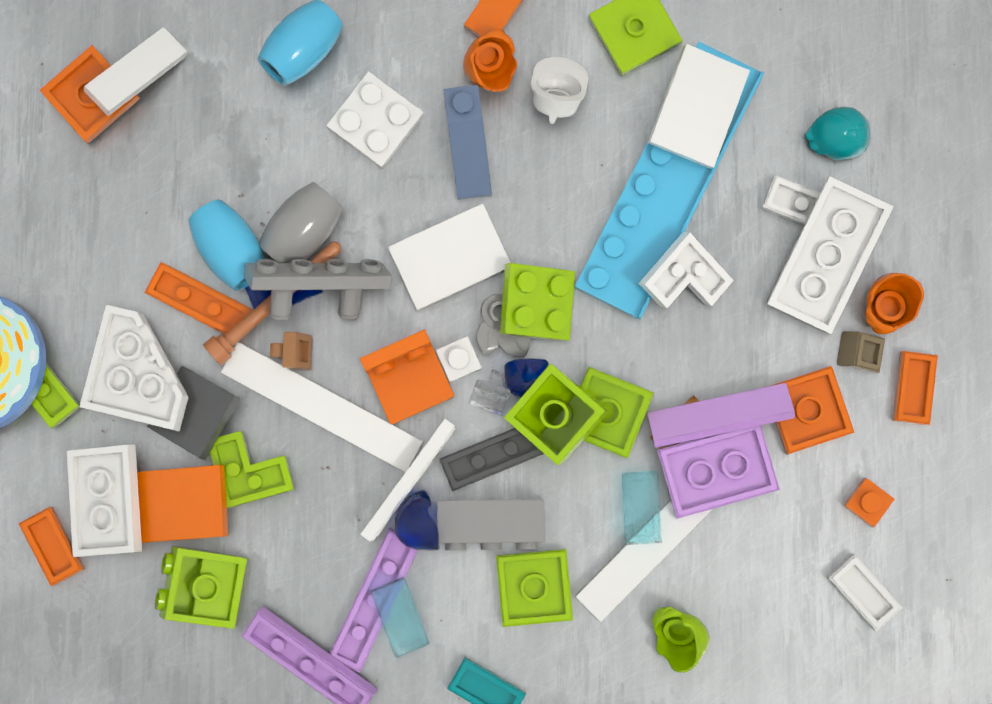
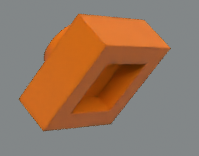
M863 478L843 506L870 527H875L895 499L868 478Z

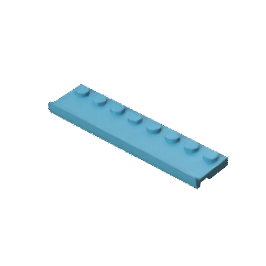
M698 42L696 48L750 70L714 168L709 169L647 143L574 286L575 289L639 320L642 318L652 297L638 283L677 238L685 232L764 75V72H760L701 42Z

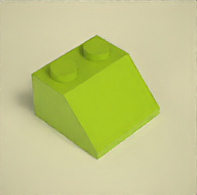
M550 363L504 419L556 465H562L606 416L609 410L582 386Z

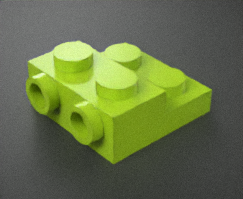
M172 546L171 553L165 552L162 559L161 573L167 576L164 589L158 588L155 610H160L159 616L164 620L235 629L247 558Z

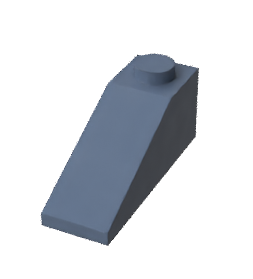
M478 85L443 89L457 198L461 200L492 196Z

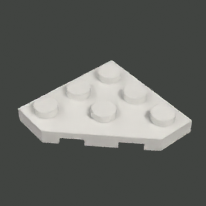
M106 305L79 407L180 431L188 395L144 314Z

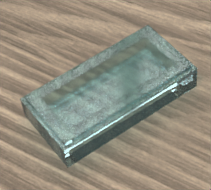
M658 472L622 473L626 545L662 543Z
M404 577L370 590L396 658L429 644Z

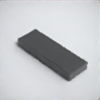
M513 428L442 457L439 460L453 492L541 456L544 453L516 428Z

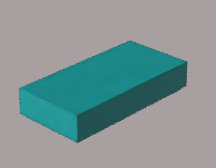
M464 657L447 687L449 691L471 704H521L526 695V692Z

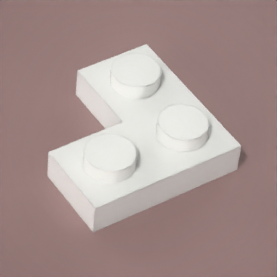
M683 232L638 284L660 307L668 308L686 286L705 305L713 306L734 280L690 232Z

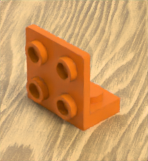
M425 329L359 358L371 380L390 424H396L454 397V393Z

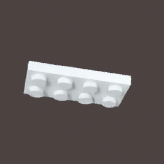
M830 176L827 177L766 304L832 334L894 206Z

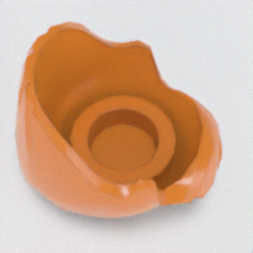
M497 29L480 36L472 42L466 51L463 61L464 74L471 83L478 85L479 88L491 92H501L506 90L511 83L517 67V60L513 56L515 52L514 42L510 36L506 35L505 31Z
M887 273L879 277L873 283L867 295L866 322L869 326L873 327V331L877 334H888L914 321L924 299L922 284L914 277L903 273Z

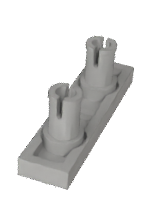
M261 259L256 261V263H245L244 278L251 290H271L269 315L272 319L282 321L291 318L294 290H340L339 316L344 319L359 318L361 291L364 289H391L392 275L383 263L374 259H363L360 263H347L339 259H330L326 263H312L304 259H295L291 263H277L273 260Z

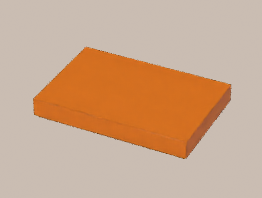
M224 465L137 472L142 543L229 536Z

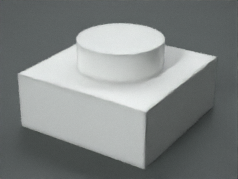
M468 336L436 350L450 383L482 369Z

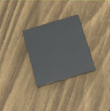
M181 366L177 377L188 395V401L180 431L148 424L147 427L196 457L206 460L240 398L190 369Z

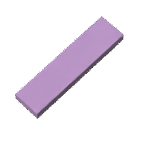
M782 383L647 412L654 446L657 448L795 418V411L787 385Z
M390 528L329 653L345 666L358 673L361 672L421 545L420 542Z
M264 606L257 611L241 635L334 704H368L378 690Z

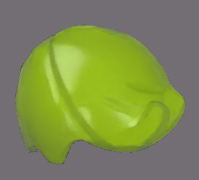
M671 606L659 607L654 613L652 624L657 637V653L663 656L668 661L671 669L676 672L685 673L692 670L706 653L710 644V636L706 626L697 617Z

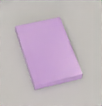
M761 425L699 438L657 450L676 519L780 490Z

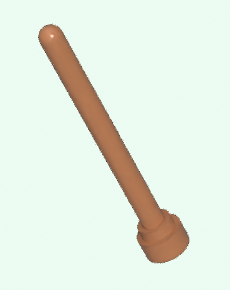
M335 241L329 243L310 261L312 263H326L327 260L334 259L341 252V245ZM271 295L225 335L220 334L217 337L213 335L203 344L208 353L221 366L232 357L230 353L235 350L233 346L269 315Z

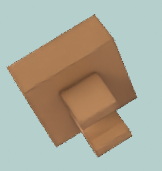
M284 332L283 343H270V357L282 359L283 368L311 370L312 335L299 332Z

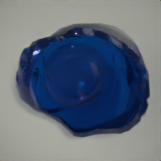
M424 489L413 492L401 503L395 516L394 530L399 541L407 548L426 551L439 550V531L436 523L428 514L431 501L428 492Z

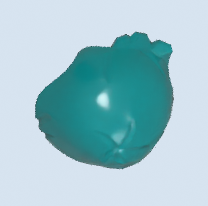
M836 107L824 112L805 133L812 151L838 161L861 156L869 146L871 135L870 125L866 117L852 107Z

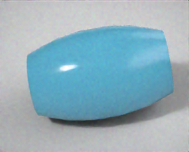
M313 0L287 15L273 29L259 53L258 62L275 81L284 86L315 69L329 54L340 35L343 24L337 14L324 2Z
M222 200L211 201L197 209L189 217L188 222L192 238L199 254L209 269L230 288L239 291L249 286L244 278L245 263H256L258 260L265 259L264 254L259 247L257 237L247 222Z

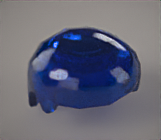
M534 358L508 361L504 365L505 384L508 391L520 399L549 366L548 361Z

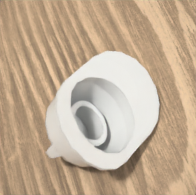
M549 57L537 62L530 84L533 91V103L539 112L549 116L550 124H554L557 117L563 118L574 115L581 100L586 96L589 77L584 66L575 60L565 57Z

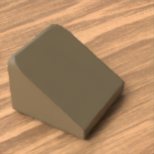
M859 331L842 332L837 365L880 373L885 338Z

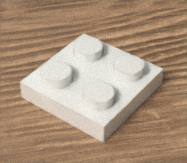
M368 71L326 126L331 132L383 169L422 119L424 112Z

